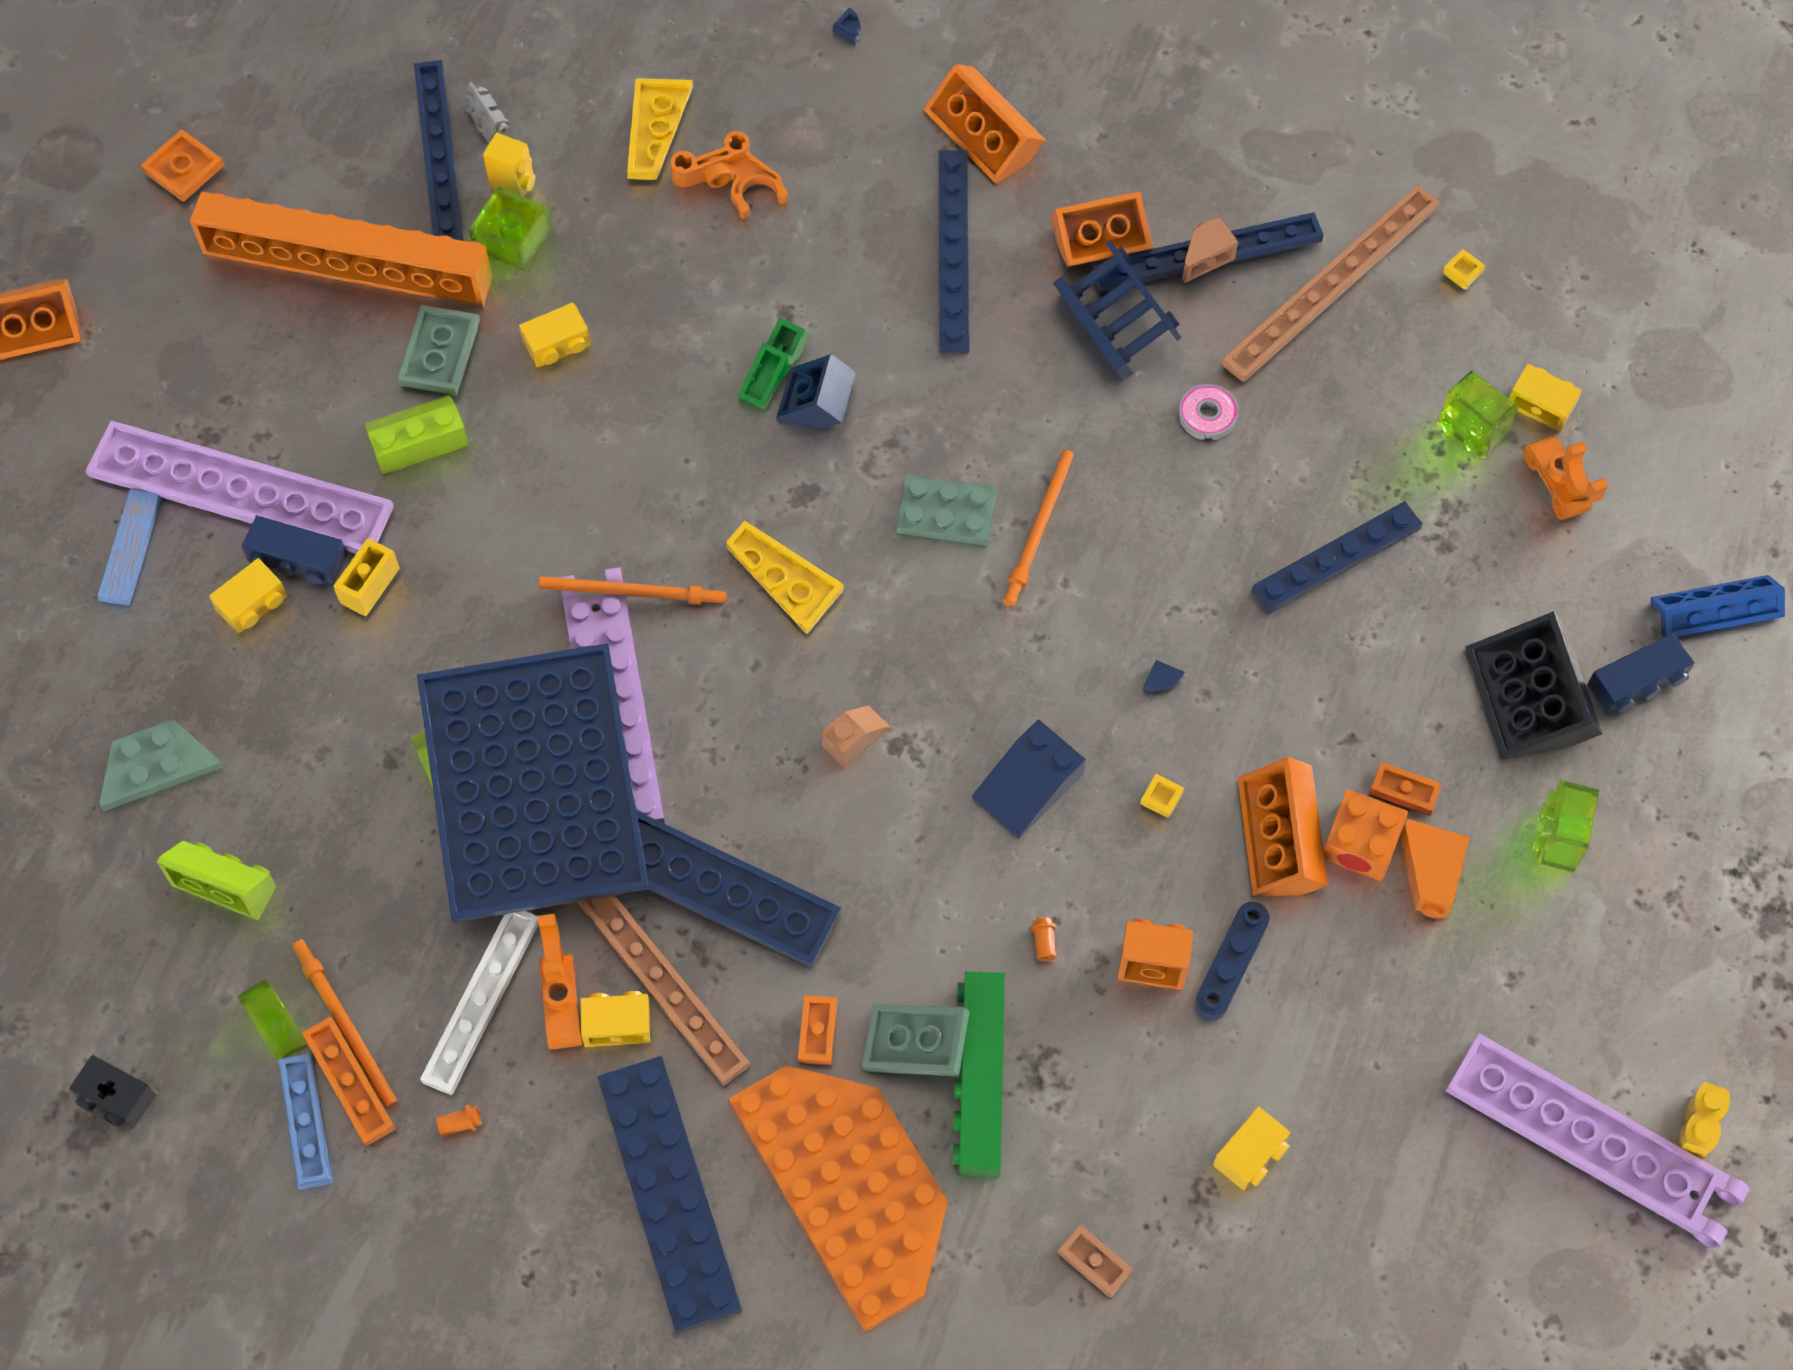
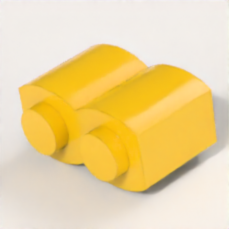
M1704 1082L1686 1105L1684 1115L1686 1123L1679 1130L1675 1145L1702 1160L1715 1148L1721 1134L1720 1121L1726 1115L1730 1105L1729 1090L1708 1082Z

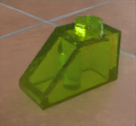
M266 978L237 996L277 1061L307 1043Z

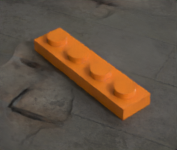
M332 1016L302 1032L303 1037L365 1146L396 1130Z

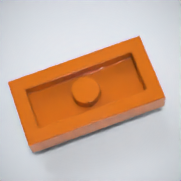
M1380 762L1369 794L1431 816L1442 783Z
M804 995L798 1063L832 1065L837 997Z

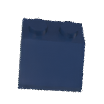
M832 354L792 367L776 418L783 422L817 429H825L842 423L846 415L849 396L853 390L856 372Z

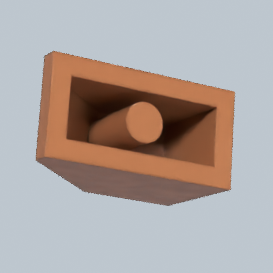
M1220 217L1211 221H1203L1194 228L1184 263L1182 280L1185 283L1235 259L1238 241Z
M869 705L845 711L821 731L822 748L844 768L886 733L890 726Z

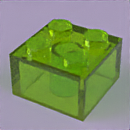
M497 186L469 228L471 241L486 245L489 257L525 271L553 228L550 210L545 205Z
M1471 370L1448 391L1437 423L1445 433L1453 435L1463 443L1470 453L1476 454L1484 460L1507 438L1518 406Z
M1560 780L1555 791H1549L1546 803L1543 802L1538 821L1543 822L1540 832L1537 831L1533 844V850L1538 851L1536 863L1575 872L1589 848L1599 789Z

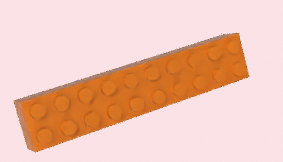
M201 192L190 218L201 251L205 255L478 307H484L493 280L486 245L475 241L455 240L444 235L434 236L424 234L418 230H402L390 225L381 226L366 223L359 219L339 218L333 214L323 215L312 213L305 209L285 208L274 203L254 202L248 198L227 197L220 193Z

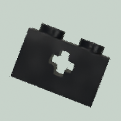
M93 1054L69 1088L77 1098L75 1103L91 1113L94 1109L103 1112L104 1116L102 1118L118 1128L125 1124L134 1129L156 1096L148 1084Z

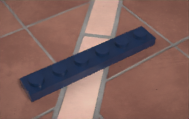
M1404 501L1253 585L1252 592L1270 614L1421 530L1422 522Z

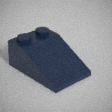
M1038 719L1015 741L973 793L972 798L1017 838H1020L1084 775L1086 759Z

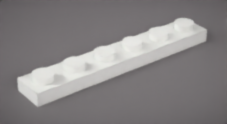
M527 911L504 914L420 1078L423 1084L451 1096L453 1095L538 927L537 915Z

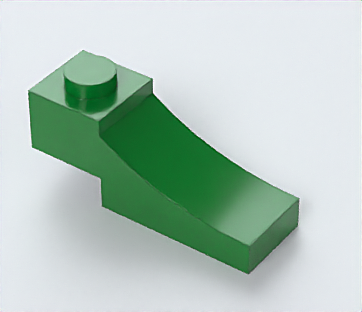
M779 317L767 343H762L737 396L766 410L786 373L796 360L798 361L810 337V333Z

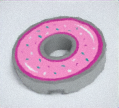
M1213 384L1197 385L1189 389L1181 398L1178 411L1179 421L1185 431L1197 439H1221L1230 434L1236 426L1239 413L1238 404L1234 396L1221 386ZM1204 408H1211L1216 412V415L1206 417L1200 411Z

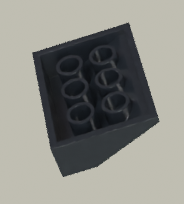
M1554 611L1465 646L1504 760L1573 746L1603 734L1564 622Z

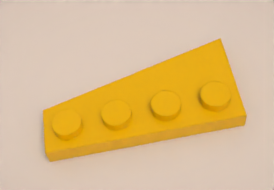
M636 78L627 168L628 179L657 180L693 89L692 80Z
M745 520L726 542V547L806 635L844 591V584Z

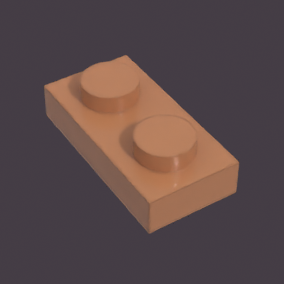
M1081 1224L1058 1249V1254L1110 1299L1134 1270Z

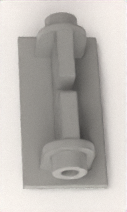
M469 82L463 97V106L476 123L479 132L490 143L493 134L499 133L504 135L509 131V122L500 110H496L497 105L489 91L485 88L483 89V87L475 88L473 83Z

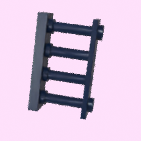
M1110 240L1106 245L1113 254L1112 257L1077 283L1073 281L1071 284H1068L1062 276L1053 284L1115 370L1125 380L1133 374L1127 365L1131 362V357L1168 330L1176 341L1182 337L1176 330L1180 326L1171 311H1168L1166 314L1163 312L1128 265V262L1132 260L1122 246L1116 248ZM1121 265L1129 277L1092 305L1088 303L1084 306L1079 300L1084 296L1082 293ZM1137 287L1145 299L1109 326L1104 325L1100 328L1095 321L1099 318L1098 314ZM1153 308L1161 321L1125 348L1120 347L1116 350L1111 343L1115 340L1114 336Z

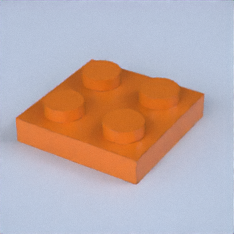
M183 129L179 130L140 165L143 173L182 202L186 201L225 166L222 158Z

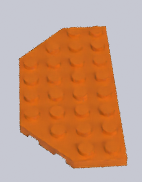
M786 1065L729 1097L728 1102L864 1333L924 1299L948 1200L879 1088Z

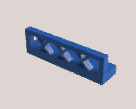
M1765 575L1651 597V606L1661 614V635L1666 637L1674 633L1676 637L1785 617V588L1771 576Z

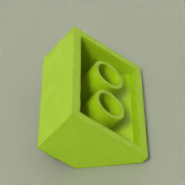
M450 395L364 423L383 475L469 446L464 425Z
M181 841L162 854L157 860V864L172 887L256 920L260 919L277 887L270 875V871L256 864H253L252 867L244 865L239 858L229 853H224L221 856L214 853L209 846L201 842H195L193 845L186 841Z

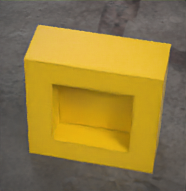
M1462 249L1444 266L1442 273L1466 290L1484 272L1486 265Z
M1155 774L1140 804L1169 819L1184 792V787Z

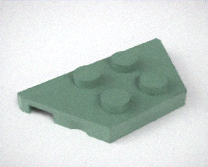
M173 719L112 741L99 803L103 811L223 767L220 760Z

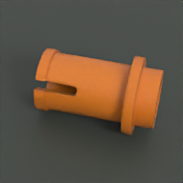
M1049 917L1034 919L1030 931L1034 933L1036 959L1038 961L1056 959L1058 957L1054 939L1056 924L1052 923V918Z
M469 1104L465 1105L463 1110L436 1117L437 1126L442 1138L470 1128L472 1131H475L477 1126L482 1125L478 1107H470Z

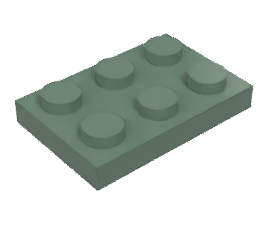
M421 305L397 378L399 386L457 396L480 323L479 314Z
M906 475L897 523V533L988 546L996 487Z
M873 1004L862 1068L867 1072L959 1076L970 1012L965 1007Z

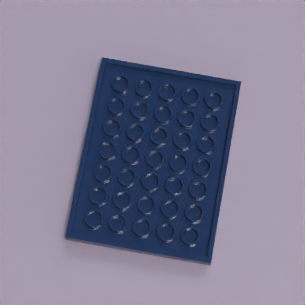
M609 643L417 675L450 914L453 923L649 889Z

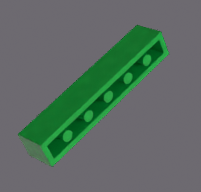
M965 971L964 983L958 982L957 1002L964 1003L963 1007L970 1012L960 1065L962 1066V1078H955L954 1099H961V1111H954L953 1131L960 1132V1144H953L952 1164L959 1165V1176L1000 1177L1005 973Z

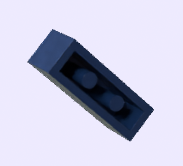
M258 515L255 516L242 544V549L250 563L259 558L266 566L277 569L284 575H299L319 585L322 583L334 585L347 557V552L341 539Z
M1672 633L1595 670L1587 685L1607 715L1617 710L1622 713L1632 708L1636 701L1644 697L1647 700L1659 695L1663 688L1671 684L1673 687L1684 683L1689 679L1688 674L1695 662L1676 635Z

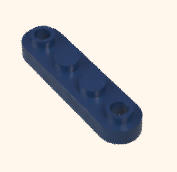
M1247 902L1239 908L1197 993L1195 1009L1202 1018L1217 1020L1225 1015L1267 929L1270 916L1268 910L1262 904ZM1250 913H1254L1259 917V919L1257 921H1252L1248 918L1247 915ZM1214 996L1218 999V1003L1210 1004L1207 998Z

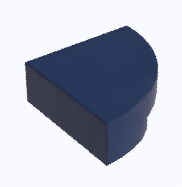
M849 7L833 24V32L854 45L860 38L861 27L857 14Z
M1156 660L1143 690L1158 693L1159 691L1175 687L1182 681L1185 672Z

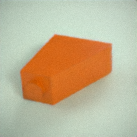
M1406 819L1400 839L1414 908L1431 918H1447L1453 906L1470 837Z

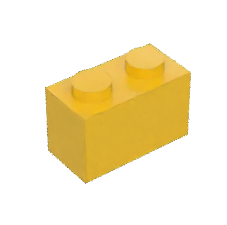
M496 133L483 153L490 189L522 200L526 191H530L535 182L528 144Z
M574 302L519 325L522 341L537 368L553 364L559 358L571 353H579L591 345L588 328Z
M1527 364L1514 385L1506 406L1561 432L1574 410L1582 390L1575 387L1569 381H1563L1549 374L1542 368Z
M367 538L333 586L339 603L366 617L400 569L394 551Z
M258 558L210 594L209 597L215 610L239 634L244 629L254 626L258 619L266 612L277 608L283 602V599L287 597L282 582Z
M628 991L623 993L622 996L609 997L605 993H594L589 998H581V1037L584 1047L651 1043V1013L648 994L642 995L638 991Z
M1258 1106L1217 1154L1213 1166L1244 1192L1251 1184L1257 1187L1269 1172L1265 1168L1272 1159L1278 1162L1290 1146L1286 1142L1291 1132Z

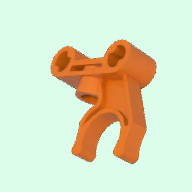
M732 131L727 134L724 139V147L695 157L689 151L683 150L676 152L671 157V178L678 187L687 188L707 181L710 188H719L726 185L730 180H734L731 187V201L736 206L741 219H746L750 215V207L744 201L743 194L746 189L753 185L761 184L772 188L777 195L778 203L781 205L788 202V191L784 188L780 175L750 154L749 137L741 131Z
M1550 436L1525 445L1523 452L1528 467L1532 471H1538L1552 496L1551 504L1555 515L1563 521L1590 511L1593 502L1603 499L1608 483L1604 478L1589 482L1583 468L1582 458L1583 454L1587 451L1583 441L1568 446L1566 452L1556 436Z
M555 914L538 916V925L542 936L544 957L539 958L548 1047L549 1050L583 1046L573 954H563ZM558 991L568 993L561 1001L551 999L553 994Z

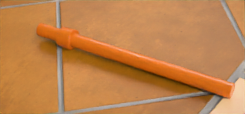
M1070 450L1062 451L1018 564L1015 568H1012L1008 578L1010 584L1003 599V603L1006 606L1013 607L1021 588L1026 586L1029 578V567L1074 456Z
M539 576L538 589L685 600L688 601V604L701 605V602L725 604L727 595L726 591L703 590L702 586L689 585V588L543 576Z
M303 939L293 943L292 948L303 965L301 970L305 977L315 985L385 1107L390 1109L398 1104L397 1098L324 976L325 969L319 959H314Z

